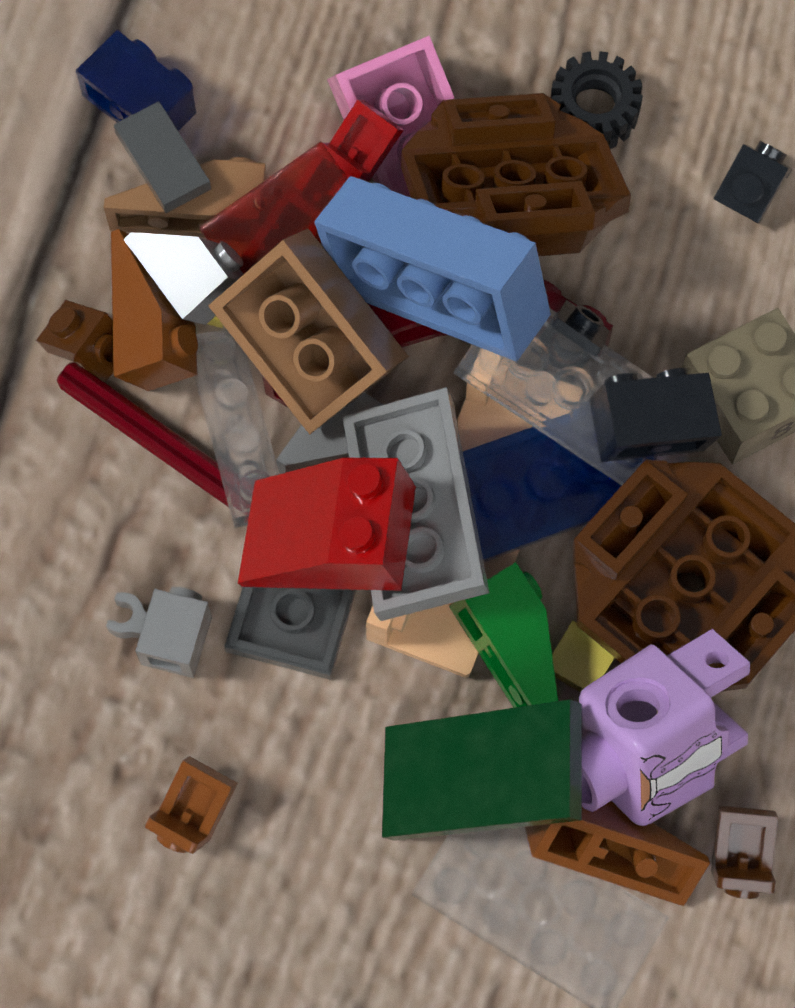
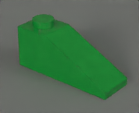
M515 562L487 580L488 594L457 601L449 606L513 708L558 701L547 611L541 602L543 598L542 591L534 577L526 571L522 572Z

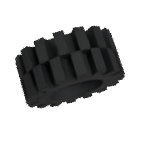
M591 51L582 53L580 64L573 56L567 60L566 69L560 66L552 83L550 98L561 105L560 111L582 119L602 133L609 148L612 149L617 147L618 138L624 142L630 137L631 129L636 127L643 95H641L643 87L641 79L635 80L636 70L632 66L623 71L624 59L616 56L614 62L610 63L607 62L608 52L600 51L598 60H592ZM585 90H601L613 97L615 106L609 112L594 114L580 108L576 97Z

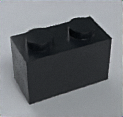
M674 368L660 372L656 375V378L638 379L635 373L617 374L605 379V383L589 399L601 462L703 452L722 436L709 372L689 374L687 368Z

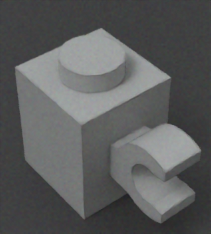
M171 587L170 592L154 589L148 611L145 612L142 603L133 594L125 592L116 593L114 600L117 606L129 608L133 611L130 620L125 623L108 620L106 627L109 633L123 639L139 638L135 652L141 665L194 678L212 619L208 602L202 601V595L182 587Z

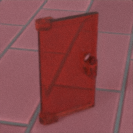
M320 141L199 228L207 240L216 243L223 241L231 246L242 259L243 266L240 270L245 274L282 240L305 229H309L322 245L314 221L348 178L325 145ZM255 200H256L257 205H258L259 207H261V208H264V209L258 208V207L255 205Z

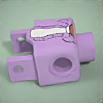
M711 629L667 656L659 648L651 644L586 686L579 696V703H582V807L593 812L612 801L633 823L646 826L714 788L717 764L748 744V733L716 705L711 697L749 675L750 662ZM722 663L725 666L722 668H712L708 665Z

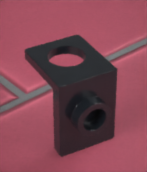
M566 300L535 342L530 352L570 381H574L591 356L596 357L602 350L610 330L603 326L604 323L601 318L590 309L581 305L575 306ZM560 332L582 348L580 354L569 360L559 358L551 347L553 336Z

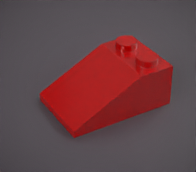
M340 458L255 480L238 584L241 587L402 591L416 485L398 458Z

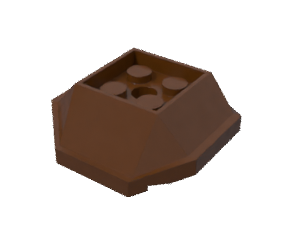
M544 93L443 100L431 114V121L414 134L401 152V170L411 198L427 200L438 208L460 216H472L485 225L507 233H519L536 243L538 257L580 253L610 221L629 212L631 193L604 135L582 119L560 111L561 105Z
M645 460L574 538L572 546L577 626L620 663L625 662L651 644L655 645L667 656L713 629L750 662V674L723 691L746 689L795 632V523L721 463H668L666 460ZM682 573L694 574L700 578L704 589L698 592L687 591L680 586L677 576ZM712 663L708 666L722 668L725 665L722 663Z

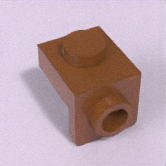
M189 756L182 761L159 810L149 816L145 828L157 834L158 842L164 847L179 853L189 852L194 854L211 840L238 782Z

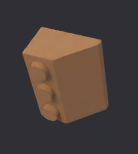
M305 229L282 240L208 305L309 435L409 357L309 229Z

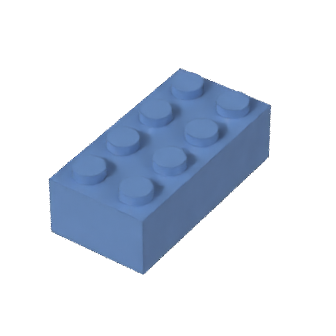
M352 176L347 179L314 221L323 248L366 303L516 362L551 315L536 243L519 233H507L485 225L472 216H460L438 208L427 200H416L391 191L383 184L369 183Z

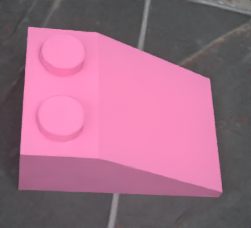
M430 35L327 79L343 120L357 99L365 100L404 129L372 178L375 183L383 184L391 191L410 197L401 170L402 149L419 129L431 121V114L443 100L455 99Z

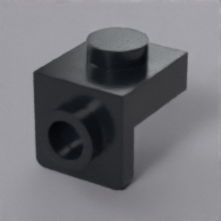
M761 140L756 148L743 144L713 199L750 220L760 223L784 179L788 178L792 171L791 167L783 164L787 154Z

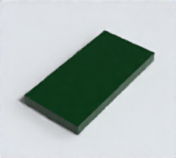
M569 699L385 727L382 838L395 841L582 821V703Z

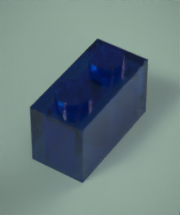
M118 30L76 69L82 96L116 123L158 101L178 131L197 113L193 95L194 87L187 76L176 68L167 69L157 61L153 51L139 39L131 41Z

